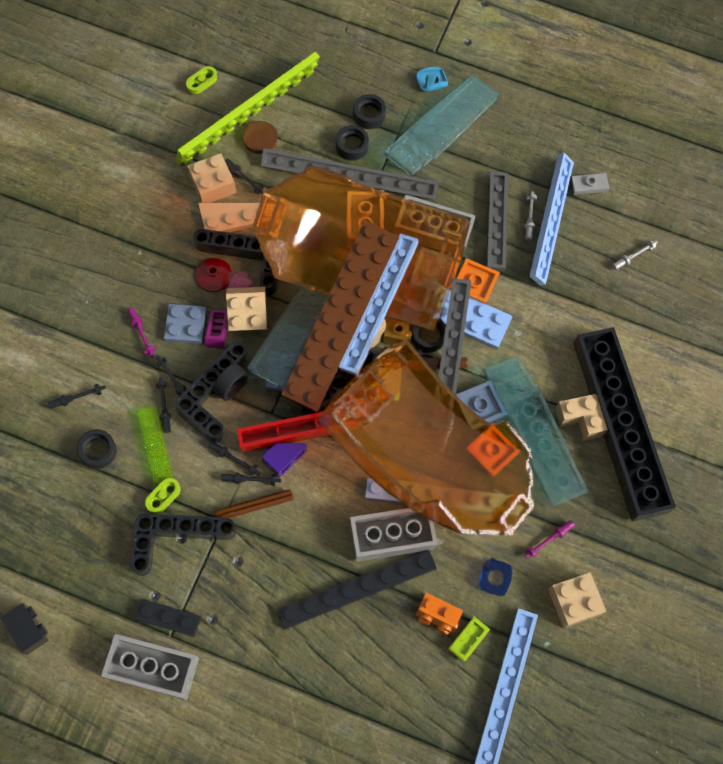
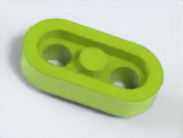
M206 66L189 77L186 81L188 92L200 94L217 81L216 69Z
M167 478L152 491L145 501L149 512L153 514L162 513L178 497L181 488L177 480ZM169 487L174 488L173 492H167ZM154 502H160L158 507H153Z

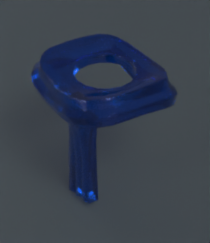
M492 557L488 559L483 565L479 588L493 595L504 596L512 580L513 570L511 565ZM498 570L503 574L504 581L501 585L495 586L489 582L488 575L491 571Z

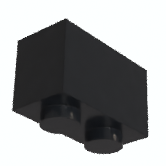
M22 603L2 616L1 620L21 653L28 655L49 641L46 637L48 631L42 623L38 624L35 619L38 615L34 608Z

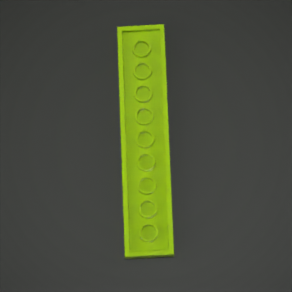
M314 52L182 146L177 151L175 161L179 166L182 163L185 165L193 160L192 156L196 153L200 155L207 150L206 146L210 143L214 145L219 142L221 135L224 133L226 135L230 134L235 129V125L238 123L239 125L244 124L248 120L247 117L253 114L255 116L262 110L260 107L265 104L269 106L275 101L274 97L277 95L283 96L291 85L293 87L297 86L301 82L300 79L302 77L308 78L314 73L313 69L317 67L320 56Z

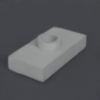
M606 173L572 176L570 179L574 195L608 192L610 189Z

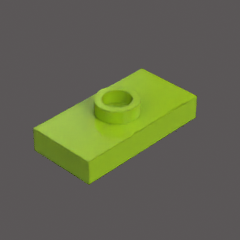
M474 616L448 650L462 662H465L490 629Z

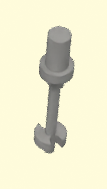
M534 191L530 192V196H526V201L530 202L529 218L527 223L524 224V229L526 230L525 240L527 241L532 240L533 230L535 229L532 212L533 201H537V195L534 194Z
M650 239L646 242L647 246L632 255L621 256L620 260L612 264V268L617 270L624 265L628 266L631 263L630 260L647 249H655L658 241Z

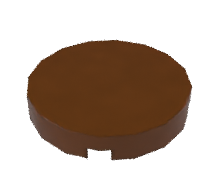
M266 121L252 122L243 131V142L246 148L255 154H263V148L273 150L277 145L278 134L276 128Z

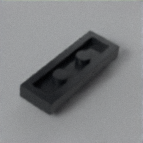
M142 599L135 620L195 637L202 617Z

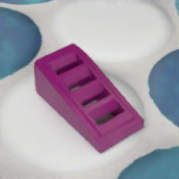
M211 309L205 335L206 347L225 348L228 330L227 310Z

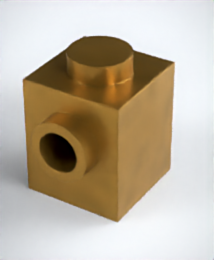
M387 319L383 343L405 348L406 341L410 342L411 339L410 323Z

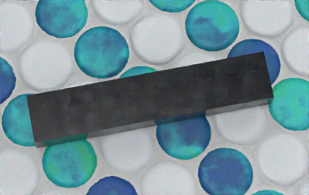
M615 328L579 334L573 344L590 395H597L608 429L603 436L631 521L634 522L670 513L676 508Z

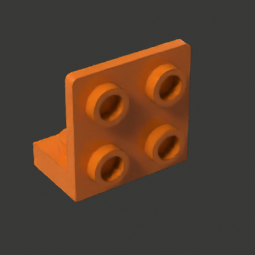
M425 593L415 616L419 618V622L428 626L431 623L437 626L439 632L448 635L449 633L453 634L457 629V623L463 610Z

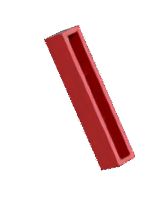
M348 406L239 428L237 433L241 452L244 453L268 448L269 446L273 447L276 443H294L353 431L357 429V420L354 407Z

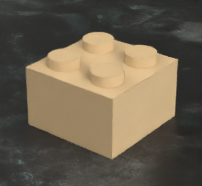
M221 153L187 166L190 179L201 203H211L236 193L235 182Z
M265 287L227 288L226 300L229 331L267 329Z
M591 572L552 585L548 589L563 628L595 618L606 612Z

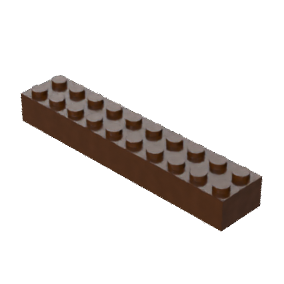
M366 220L363 222L280 395L281 398L313 413L318 412L400 237Z

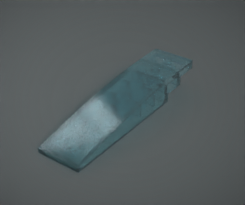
M475 75L471 76L399 137L385 151V156L412 176L420 167L424 168L431 160L434 161L500 94Z
M328 251L325 252L271 330L247 370L280 388L282 387L297 362L345 260Z
M519 355L484 369L487 380L491 381L507 413L506 419L551 506L555 507L587 493L588 490L539 386L535 385L529 370H525Z

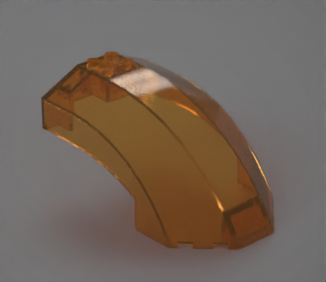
M314 165L305 168L301 173L294 174L282 181L281 184L263 192L252 231L259 241L260 248L269 262L274 277L327 296L365 220L398 237L401 233L418 239L417 248L386 315L432 331L435 330L449 297L452 279L455 278L470 226V221L467 218L355 182L349 176Z
M406 338L389 346L361 370L358 376H355L333 398L317 419L346 454L381 488L416 513L459 534L510 536L534 508V499H531L533 473L530 470L529 459L532 458V452L529 446L507 420L489 424L463 403L440 380Z

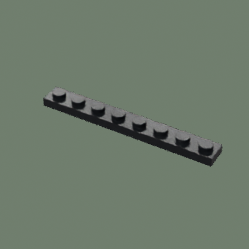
M427 550L277 610L286 630L435 571L437 567L430 551Z

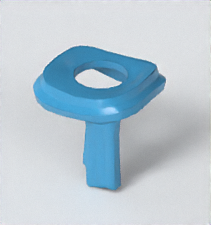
M427 67L418 71L416 75L418 85L424 92L442 89L448 85L442 68Z

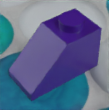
M276 443L273 447L269 446L263 452V463L280 478L307 452V445L305 443Z

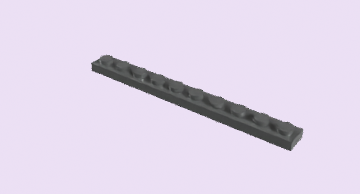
M263 148L261 166L436 199L439 184L437 181Z

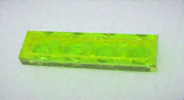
M156 405L137 410L154 484H160L167 478L174 479Z

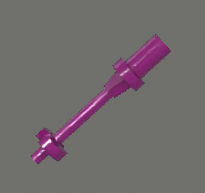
M133 307L129 308L127 312L131 318L130 323L139 331L146 346V350H144L145 355H150L152 358L154 357L153 351L156 349L154 346L149 345L143 333L142 319L138 317Z
M569 520L561 527L557 526L555 533L534 549L528 547L526 549L528 553L524 555L527 559L530 556L535 558L537 556L536 551L558 536L563 538L566 532L575 527L574 523Z

